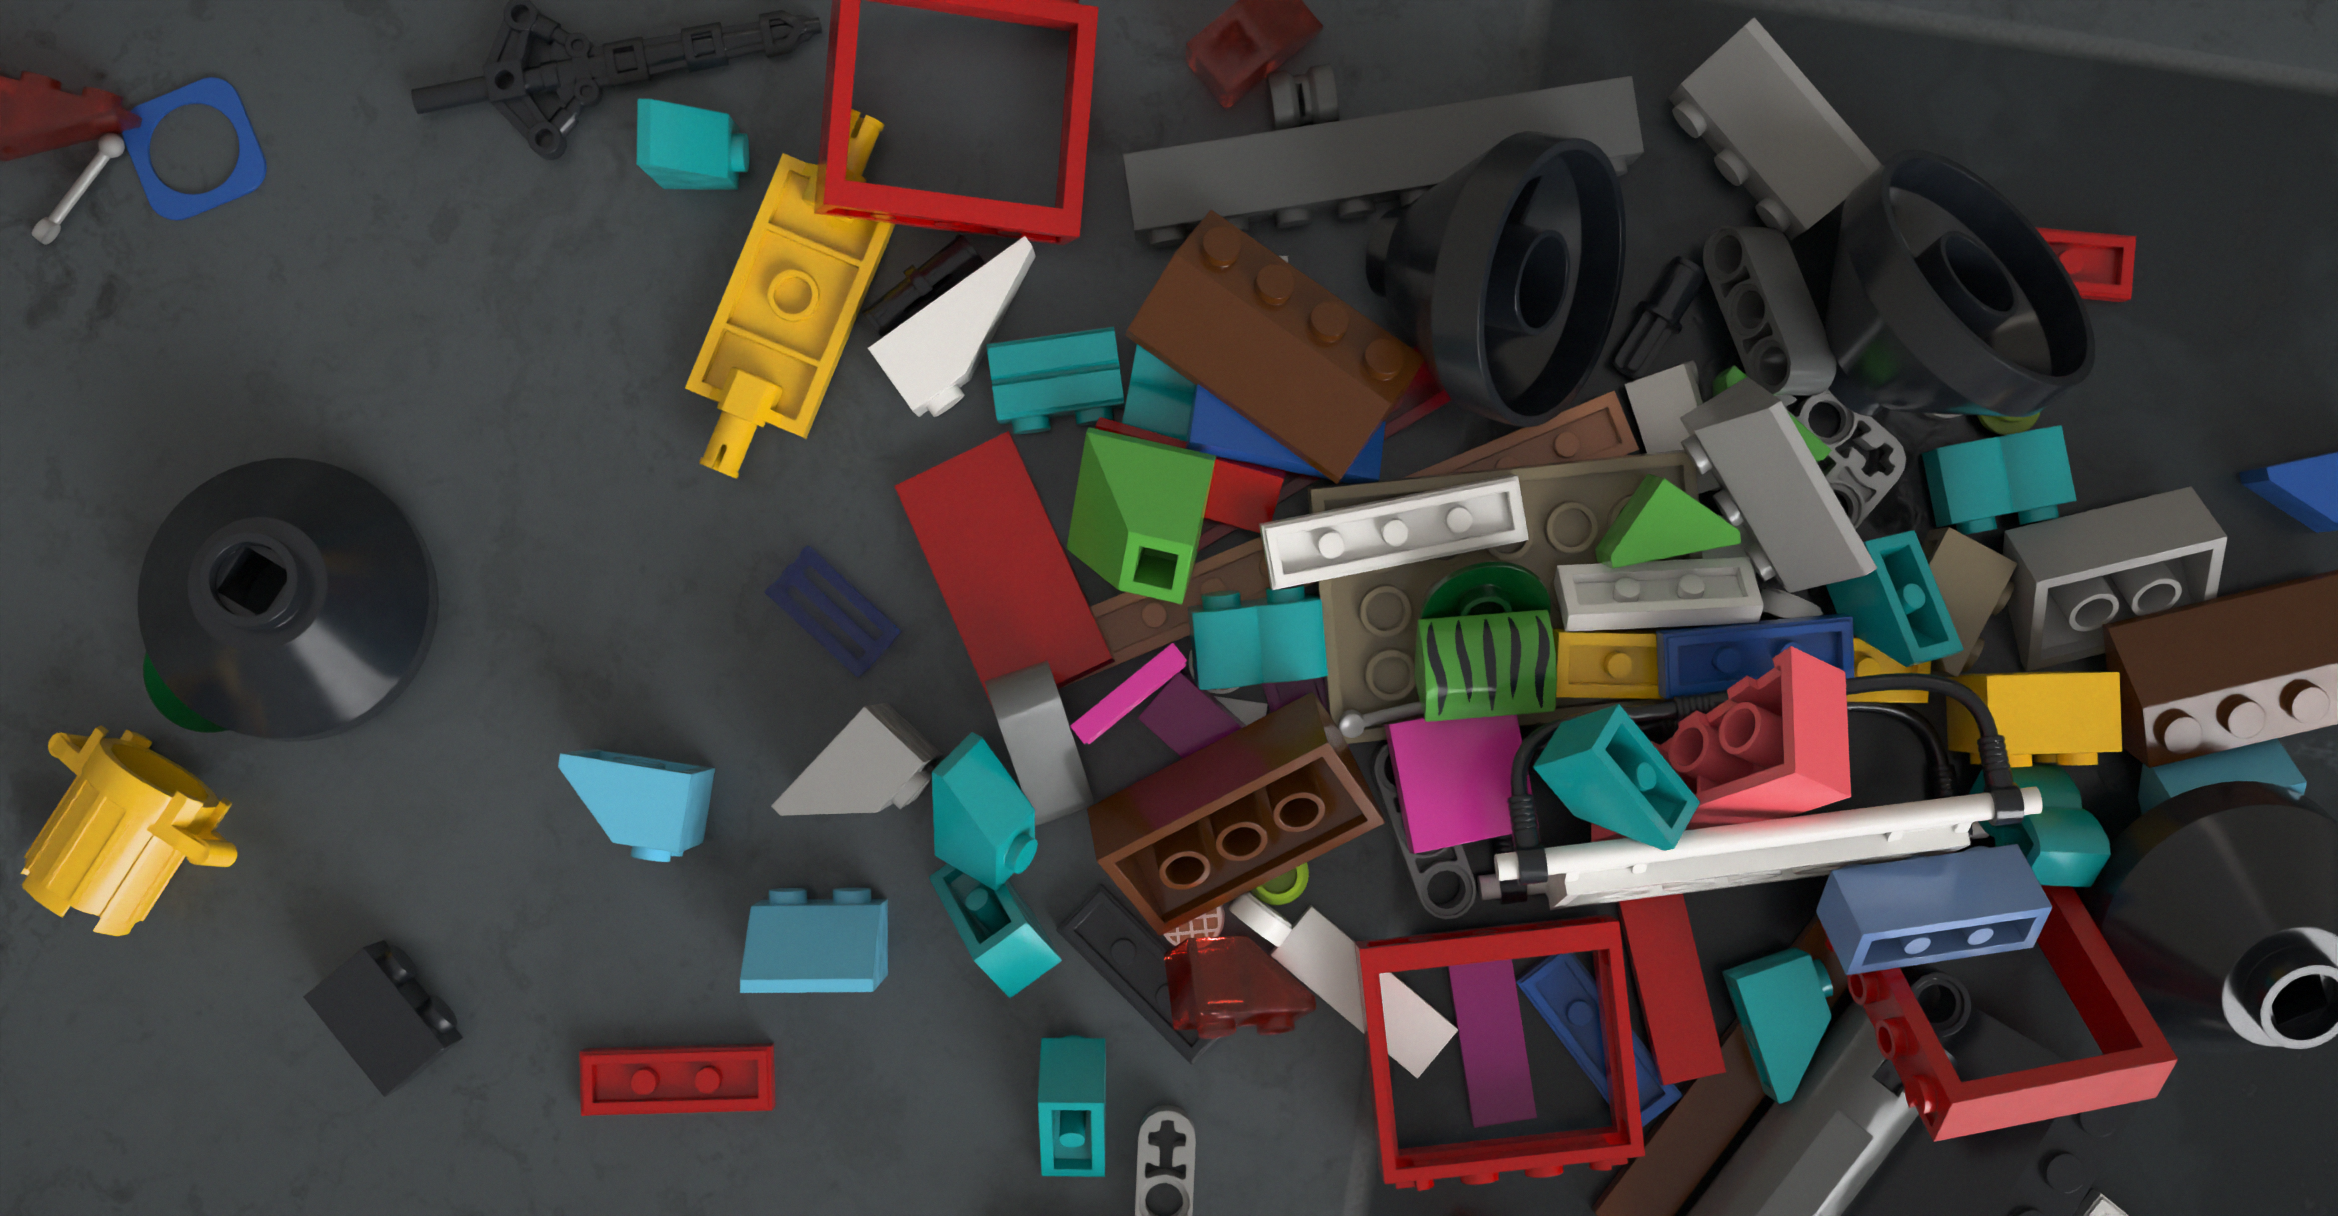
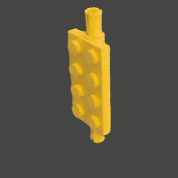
M851 109L845 180L866 183L867 180L862 174L878 135L883 130L884 124L869 115L862 118L859 111ZM784 153L780 158L685 386V389L718 402L717 409L722 411L699 464L736 479L739 476L738 471L757 426L764 428L765 423H768L807 439L896 225L814 214L818 165L806 163Z

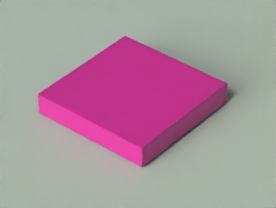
M1171 643L1070 725V727L1084 744L1086 742L1088 744L1092 743L1186 666L1185 662L1187 659L1174 643Z
M1517 715L1425 722L1423 717L1384 725L1409 853L1416 854L1512 834L1507 798L1511 797L1510 775L1512 762L1522 743ZM1528 773V776H1527L1528 794H1532L1531 783H1530V778H1529V773Z

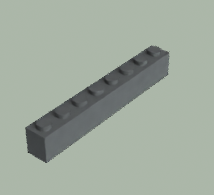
M1632 76L1123 154L1135 241L1149 239V245L1152 248L1182 244L1187 239L1186 233L1193 232L1210 210H1213L1243 232L1248 233L1250 232L1249 223L1274 220L1276 228H1292L1313 222L1312 214L1333 210H1337L1338 218L1340 219L1357 218L1375 213V204L1400 200L1401 208L1406 209L1415 199L1505 138L1524 131L1543 132L1591 141L1599 146L1607 155L1618 177L1628 172L1627 165L1633 164L1644 152Z

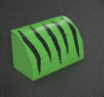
M1548 609L1418 619L1414 679L1425 722L1555 712L1557 689L1556 653Z

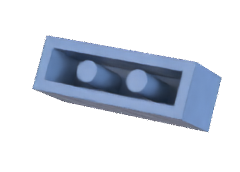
M2014 844L1993 848L1977 846L1964 852L1929 857L1914 855L1900 861L1872 865L1856 863L1841 869L1831 870L1816 912L1845 974L1852 975L2033 948L2049 916L2052 905L2019 845Z

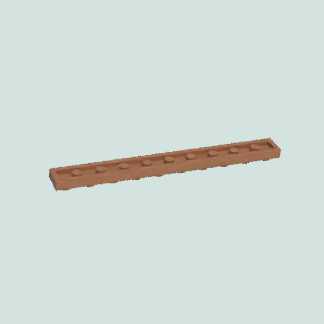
M1614 390L1563 411L1544 424L1522 428L1403 478L1624 456L1639 450ZM1261 536L1195 563L1182 604L1125 592L1091 606L1115 662L1067 685L1190 635L1188 607L1202 604V594L1215 591L1237 590L1240 591L1241 600L1265 598V588L1270 586ZM1316 582L1306 583V584H1304V587H1307V586H1309V585H1312V584H1314V583H1316Z

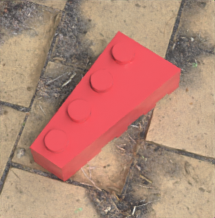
M1790 646L1772 658L1775 668L1757 680L1746 676L1728 688V700L1707 714L1696 710L1678 722L1679 729L1672 738L1660 745L1651 741L1700 801L1685 830L1788 818L1851 797L1845 671ZM1591 823V842L1629 838Z

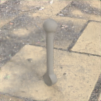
M106 133L100 137L97 154L49 217L41 219L35 225L32 236L42 244L47 245L55 240L60 233L61 222L109 159L123 154L125 143L118 134Z
M1418 701L1367 714H1361L1354 709L1346 710L1340 717L1339 729L1344 736L1355 738L1363 733L1365 727L1423 714L1421 704Z

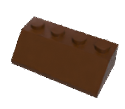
M1213 210L1207 213L1175 252L1125 334L1129 339L1196 386L1199 384L1336 484L1339 483L1406 393L1425 360L1415 350Z
M2338 569L2102 625L2107 672L2120 673L2122 747L2148 768L2338 724Z
M1313 691L1087 808L1096 861L1159 936L1385 823L1383 814L1341 731Z

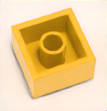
M2119 672L1981 673L1945 677L1967 686L1984 701L1994 718L1998 734L2005 737L2010 767L2033 766L2032 754L2034 755V762L2056 763V765H2098V752H2122ZM1946 696L1948 750L1970 753V764H1981L1978 751L1979 746L1977 745V740L1981 738L1974 717L1964 705Z

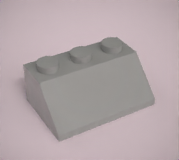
M1755 17L1686 78L1668 97L1675 106L1672 112L1679 125L1690 136L1694 138L1701 136L1717 154L1714 157V162L1722 175L1735 186L1743 184L1758 202L1755 209L1766 226L1784 232L1790 240L1808 230L1844 201L1858 185L1882 166Z
M1746 377L1680 417L1690 435L1681 441L1686 454L1701 475L1709 470L1712 472L1722 489L1713 495V499L1728 523L1734 527L1742 524L1753 544L1744 548V551L1764 582L1774 577L1789 593L1865 576L1877 569L1780 399L1749 377Z
M2192 486L2005 531L2002 555L2018 563L2009 579L2014 582V589L2007 602L2021 663L2026 671L2105 653L2103 624L2217 597L2227 535Z
M888 702L865 706L771 807L780 815L875 813L892 804L902 809L905 805L915 801L932 784V771L935 769L932 765L939 759L942 753Z

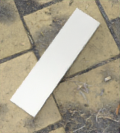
M1514 474L1259 524L1272 590L1529 540L1519 479Z

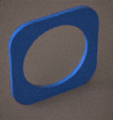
M215 77L204 78L142 103L133 108L123 122V139L149 204L157 214L166 219L175 221L185 220L256 190L265 178L267 169L266 159L240 95L230 83L223 79ZM188 104L208 105L221 111L233 124L239 140L238 161L232 174L219 187L201 194L180 193L168 187L156 174L150 159V141L159 121L170 111Z

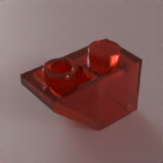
M1239 0L1186 43V63L1227 110L1261 82L1267 73L1273 72L1321 32L1324 26L1302 0Z
M1248 936L1187 938L1164 954L1174 1030L1197 1029L1199 1038L1211 1039L1235 1034L1237 1032L1236 1027L1256 1026L1258 1035H1278L1295 1030V1022L1317 1009L1315 996Z

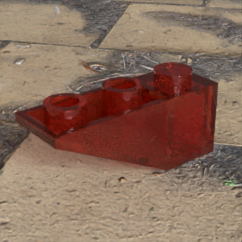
M22 71L19 81L0 76V161L5 162L100 139L106 133L120 134L122 131L139 128L142 118L122 108L123 97L105 90L83 86L82 94L78 96L60 91L62 82L37 73Z

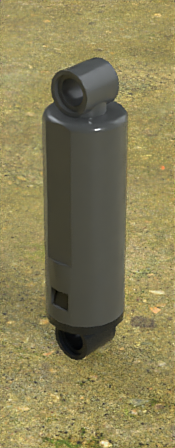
M1928 964L1907 966L1901 970L1917 1001L1920 993L1926 987L1934 984L1938 986L1941 993L1940 1003L1932 1013L1925 1015L1937 1038L1955 1034L1965 1025L1971 1012V999L1967 988L1958 978ZM1854 1000L1851 1001L1818 1044L1792 1100L1781 1104L1773 1102L1686 1216H1841L1919 1115L1916 1107L1909 1108L1905 1097L1904 1084L1892 1061L1887 1060L1881 1054L1876 1042L1875 1028L1863 1005H1858ZM1944 1049L1953 1068H1955L1959 1062Z

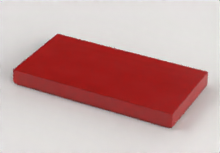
M1009 431L894 486L991 706L992 703L985 684L986 680L1048 660L1057 689L1115 662L1022 455Z

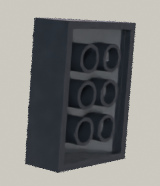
M1972 1005L1970 1015L1960 1030L1955 1034L1938 1038L1943 1049L1959 1062L1954 1069L1961 1082L2069 1062ZM2132 1102L1933 1142L1920 1115H1918L1841 1216H2073L2137 1110L2139 1103Z

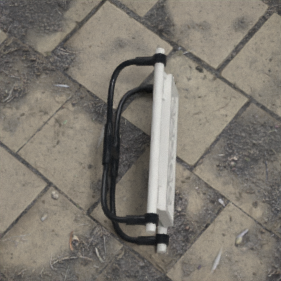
M1894 673L1847 678L1846 695L1886 690H1923L1949 696L1969 710L1977 723L1981 738L1977 740V745L1979 746L1978 751L1980 753L1981 765L1983 766L1982 771L1984 772L1985 788L1983 793L1959 796L1960 791L1954 764H1949L1946 749L1936 729L1920 713L1901 703L1847 702V713L1862 712L1890 716L1905 722L1921 736L1928 748L1933 767L1929 769V773L1931 774L1930 778L1935 799L1685 830L1676 847L1667 851L1632 838L1544 848L1540 840L1535 803L1533 802L1534 797L1532 794H1528L1527 776L1530 762L1538 749L1550 741L1560 723L1598 711L1593 710L1548 722L1532 732L1519 746L1511 767V797L1507 798L1513 832L1509 835L1491 838L1495 854V874L1478 876V890L1481 901L1499 899L1501 905L1527 902L1528 895L1545 893L1549 899L1550 910L1825 876L1830 875L1831 870L1841 869L1850 864L1872 865L1900 861L1914 855L1929 857L1954 853L1962 848L1971 846L1973 839L1989 837V834L1983 830L1978 821L1988 820L1991 826L2021 823L2024 815L2042 812V797L2037 787L2019 788L2014 783L2009 757L2007 756L2005 737L1998 734L1989 708L1970 688L1955 680L1930 674ZM1727 690L1689 694L1687 696H1675L1672 702L1625 706L1622 708L1645 736L1659 734L1661 738L1673 737L1679 729L1678 722L1696 710L1707 714L1728 700L1729 697Z

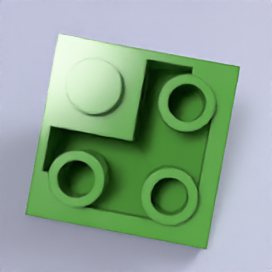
M1089 427L1085 437L1066 549L1117 590L1182 604L1194 571L1216 455Z

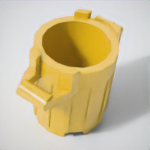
M102 725L96 727L90 737L63 732L56 733L48 742L49 753L53 757L58 758L77 776L24 856L26 858V865L21 874H25L27 877L23 881L22 887L38 903L62 918L70 906L82 912L97 915L101 919L93 931L112 936L127 935L135 923L144 921L185 856L190 863L204 866L228 867L236 861V846L216 831L232 803L226 797L219 801L213 790L198 777L179 764L150 750L149 748L153 743L142 734L128 729L125 730L120 739L105 738L109 730Z

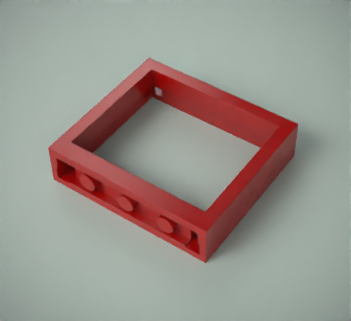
M832 0L814 214L1016 240L1026 236L1028 241L1063 246L1080 237L1099 7L1079 4L1080 0H865L1070 32L1055 208L845 180L861 0Z
M2041 885L2052 905V909L2036 941L2103 1055L1961 1082L1900 967L1847 975L1848 988L1853 1000L1858 1005H1863L1875 1028L1876 1042L1881 1054L1887 1060L1892 1061L1904 1084L1905 1097L1909 1108L1916 1107L1933 1142L2156 1098L2178 1061L2168 1041L2072 886ZM1827 936L1825 945L1828 950L1835 952Z
M1605 914L1354 942L1378 1165L1384 1184L1396 1183V1189L1416 1187L1417 1191H1422L1434 1187V1179L1460 1176L1461 1183L1478 1185L1499 1180V1172L1524 1169L1525 1176L1543 1178L1562 1174L1564 1172L1563 1165L1589 1162L1590 1169L1606 1171L1612 1170L1611 1166L1628 1164L1627 1158L1645 1156L1620 922L1617 919ZM1593 951L1612 1126L1398 1149L1379 974Z

